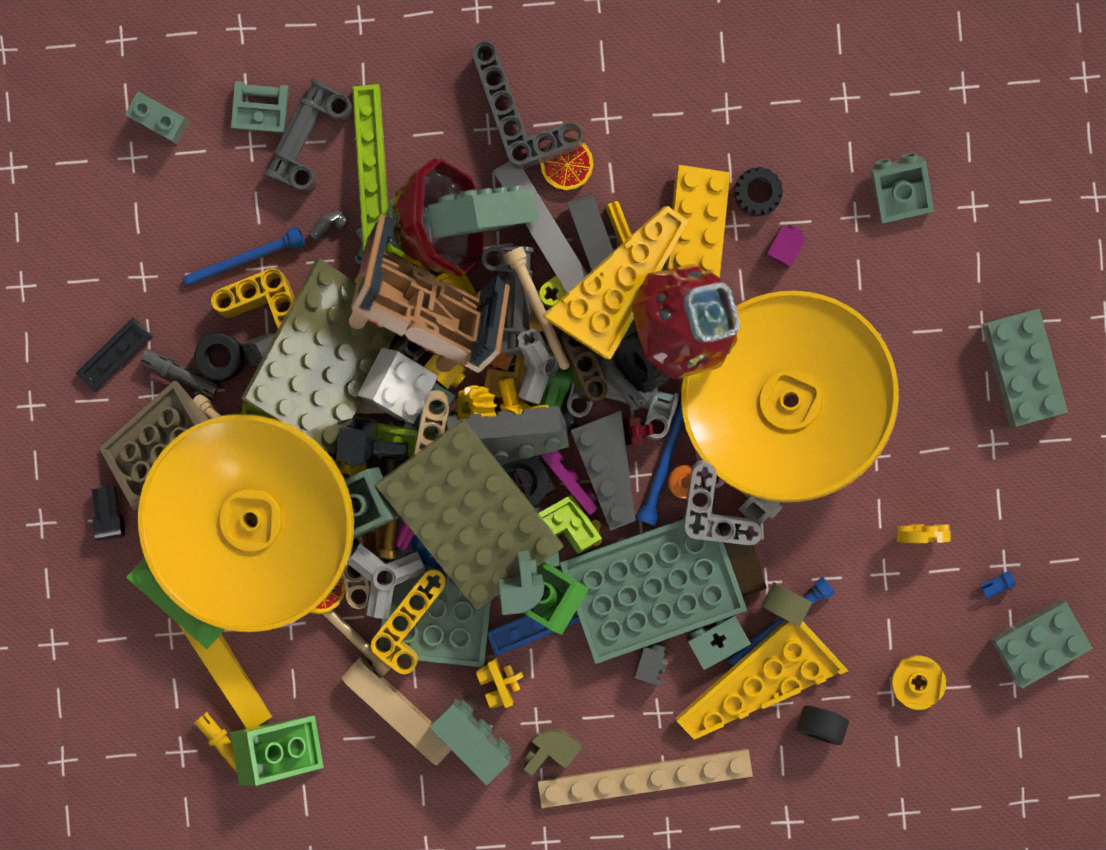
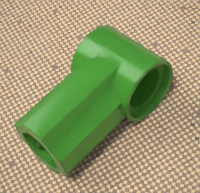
M559 368L556 374L548 379L540 404H537V406L548 405L549 407L559 406L561 408L564 395H567L572 380L569 371Z

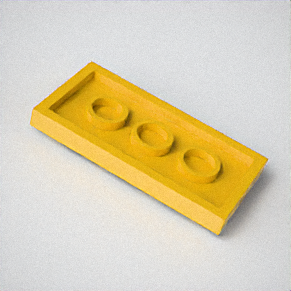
M684 165L676 167L672 209L686 218L688 223L666 261V269L695 264L702 270L712 272L720 278L730 172Z

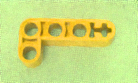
M439 568L429 569L422 576L371 642L373 653L400 674L412 672L418 663L417 653L402 640L446 586V574ZM437 574L440 577L438 582L441 586L434 585L429 593L433 594V597L430 598L426 591L419 589V586L422 585L425 589L430 583L428 576L434 577ZM414 595L422 596L425 601L424 607L421 609L414 608L410 603L411 597ZM395 617H405L408 621V627L404 630L397 629L394 626ZM381 637L388 638L391 642V648L387 651L379 649L377 640ZM401 654H407L412 658V665L410 667H402L399 664L398 657Z

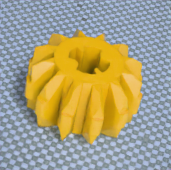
M470 385L458 392L459 398L455 399L457 408L454 410L458 414L457 420L470 419V414L481 413V417L497 416L494 412V408L497 405L493 402L495 395L490 394L489 388Z

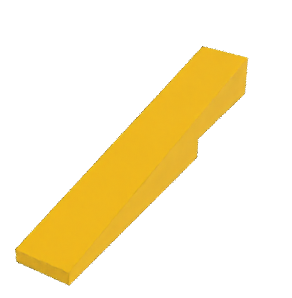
M180 626L245 727L259 726L270 719L272 715L222 634L206 649Z

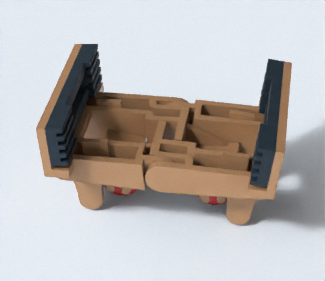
M380 214L367 237L351 306L353 311L349 318V325L354 329H361L369 321L371 324L377 325L380 328L384 326L401 336L405 333L410 341L421 345L424 350L435 355L440 354L436 361V368L441 372H448L458 364L478 373L481 372L500 354L511 281L497 273L496 277H493L489 284H486L482 291L476 294V297L442 279L437 281L431 273L385 251L387 244L392 238L395 220Z

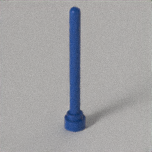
M296 226L289 229L283 238L185 275L183 282L185 285H192L287 247L297 250L306 246L300 228Z
M681 402L678 405L646 504L642 505L641 510L638 509L635 518L654 526L658 519V515H656L658 510L655 508L684 423Z
M822 576L814 582L813 591L804 598L811 601V605H813L819 599L821 601L825 598L829 599L836 592ZM779 617L749 641L750 645L732 654L728 658L729 665L734 666L786 619Z

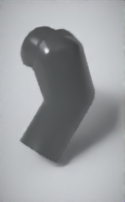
M341 211L323 215L311 228L309 234L314 239L320 240L329 227L333 225L339 230L343 229L348 224V218Z

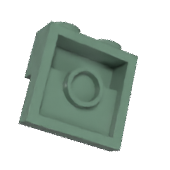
M917 153L904 154L901 156L902 160L891 162V159L878 160L875 162L874 167L869 168L873 193L877 201L879 219L882 224L934 212L927 163L922 156H917Z

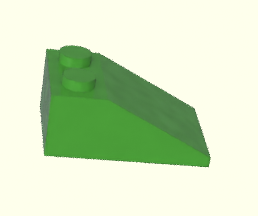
M544 561L536 567L537 575H542L544 583L542 598L535 607L523 613L548 629L562 635L589 588Z
M315 715L230 732L238 781L241 786H257L324 768Z

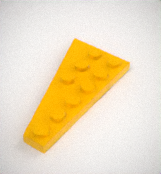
M662 207L543 314L542 317L605 359H611L634 319L631 306L648 273L661 271L686 227L688 220L670 207Z
M785 620L675 719L695 740L724 727V724L749 716V713L755 710L767 708L801 693V690L809 686L821 684L827 678L836 674L841 675L848 672V670L804 621L799 627Z

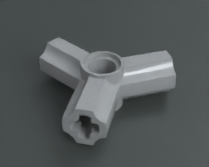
M531 328L528 331H522L517 338L519 341L518 347L524 355V366L527 368L517 395L524 400L540 404L548 379L556 374L559 365L550 345H546L539 331ZM567 336L569 345L574 347L573 339Z
M358 543L352 548L347 563L371 581L365 614L381 619L389 618L394 586L426 573L417 550L385 563L361 543ZM384 570L390 572L389 580L383 583L377 581L378 573Z

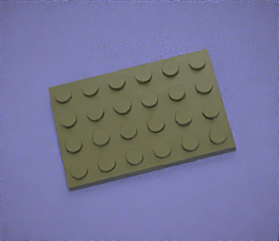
M316 259L241 399L267 416L300 429L314 439L328 455H332L338 447L339 428L350 418H353L363 399L357 394L381 348L388 349L396 333L384 326L380 328L369 321L361 329L352 328L349 325V318L353 311L351 306L357 283L322 259Z
M464 419L376 483V487L476 610L500 594L499 579L520 577L519 551L529 550L530 560H536L537 567L563 548L559 538Z

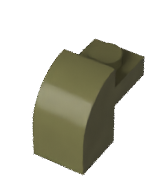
M773 582L761 606L800 627L812 602L790 589Z
M548 728L542 730L532 738V742L538 746V749L531 748L523 759L526 762L524 770L532 776L548 756L566 769L582 749V743L562 729Z

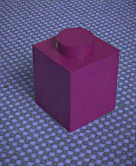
M790 224L787 227L782 225L765 256L790 268L806 237L801 235L803 231Z

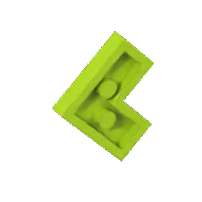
M572 495L539 513L556 536L562 532L565 534L578 554L602 539Z

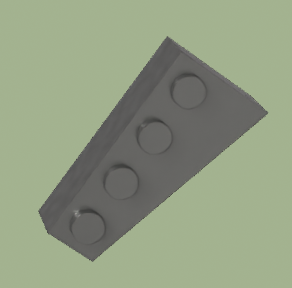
M559 406L523 409L522 414L500 411L498 416L481 417V413L470 414V419H464L500 465L569 447L566 422ZM448 416V429L462 419L457 420V416Z
M621 411L571 430L610 530L636 521Z

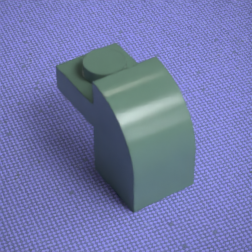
M529 550L518 552L520 577L499 579L502 615L526 612L535 607L542 598L544 592L542 575H537L536 560H530Z

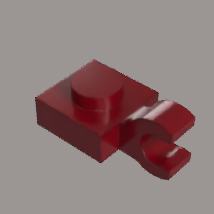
M640 417L622 419L626 446L643 444L642 438L647 435H653L652 424L643 425L642 422L640 423Z

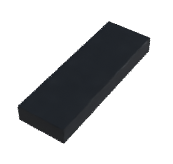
M133 317L76 374L94 392H97L153 336Z

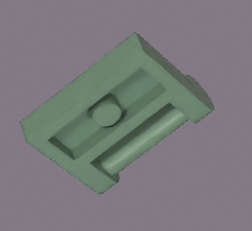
M235 81L231 128L285 133L290 93L289 85L270 87L245 85L244 82ZM244 95L279 98V103L275 105L243 102Z

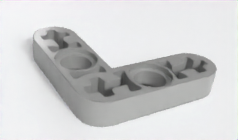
M700 460L696 462L691 469L684 516V529L687 535L694 539L742 545L758 543L762 537V529L754 519L711 514L717 477L716 470L708 461ZM703 467H707L708 472L711 473L705 476V487L700 486L701 478L697 474V471H702ZM697 493H704L707 495L708 500L705 505L696 506L692 502L693 496ZM694 512L700 513L699 522L703 525V527H698L696 532L689 526V524H694L696 515ZM718 523H728L730 531L726 535H718L715 532ZM735 524H738L739 530H748V527L752 526L756 534L753 533L750 535V538H747L744 532L737 531V537H734Z

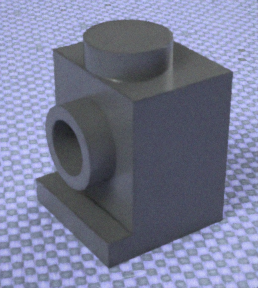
M656 643L643 647L634 677L661 686L662 680L658 677V674H664L668 659L664 658L666 647Z

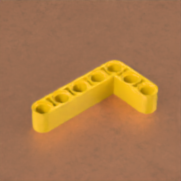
M272 268L218 289L211 297V305L221 316L232 318L268 303L279 329L288 310L282 313L279 312V307L285 302H289L291 306L295 297L290 283L280 270ZM281 279L278 287L270 288L272 280ZM249 289H256V293L252 298H245V294ZM230 298L231 304L227 308H221V302L224 299Z

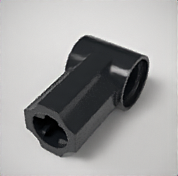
M116 486L91 489L95 512L93 531L96 540L124 537L125 524L122 514L119 513Z

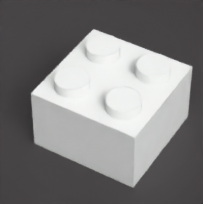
M381 348L357 395L394 418L414 424L423 407L424 399L431 391L438 376L398 351Z

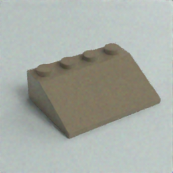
M173 381L99 448L132 509H139V500L144 482L160 453L181 433L209 420L177 381Z

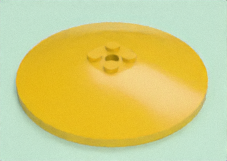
M780 291L767 293L740 303L736 306L737 315L735 316L738 340L728 353L722 366L718 369L683 377L681 392L683 419L694 448L702 460L708 461L714 466L716 475L731 487L756 498L776 502H801L824 497L844 488L860 477L875 462L886 446L894 428L898 411L899 388L896 369L887 345L877 330L860 313L848 305L825 295L805 291ZM720 329L718 334L713 338L700 342H710L714 340L723 339L724 337L722 329ZM703 354L689 360L687 366H692ZM788 395H795L799 401L796 406L787 407L784 405V399Z
M231 414L212 418L191 427L172 440L160 453L148 472L142 488L138 509V530L143 554L150 571L164 592L178 606L195 618L219 628L239 632H257L279 628L300 619L316 608L331 593L344 573L350 557L354 537V514L350 494L342 474L328 453L314 439L295 426L268 416ZM248 512L254 513L258 518V523L254 527L249 526L245 521V516Z

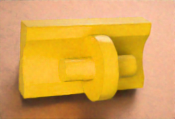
M496 658L489 660L488 665L477 670L476 674L481 685L494 680L498 688L485 694L489 707L495 708L504 705L507 708L513 705V699L507 684L510 683L512 691L516 692L520 690L517 680L524 676L521 671L514 673L511 665L503 667L506 673V677H503Z

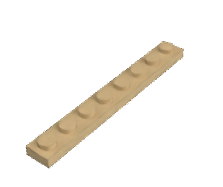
M741 749L538 780L541 806L542 808L746 778L752 777L753 774L749 750Z

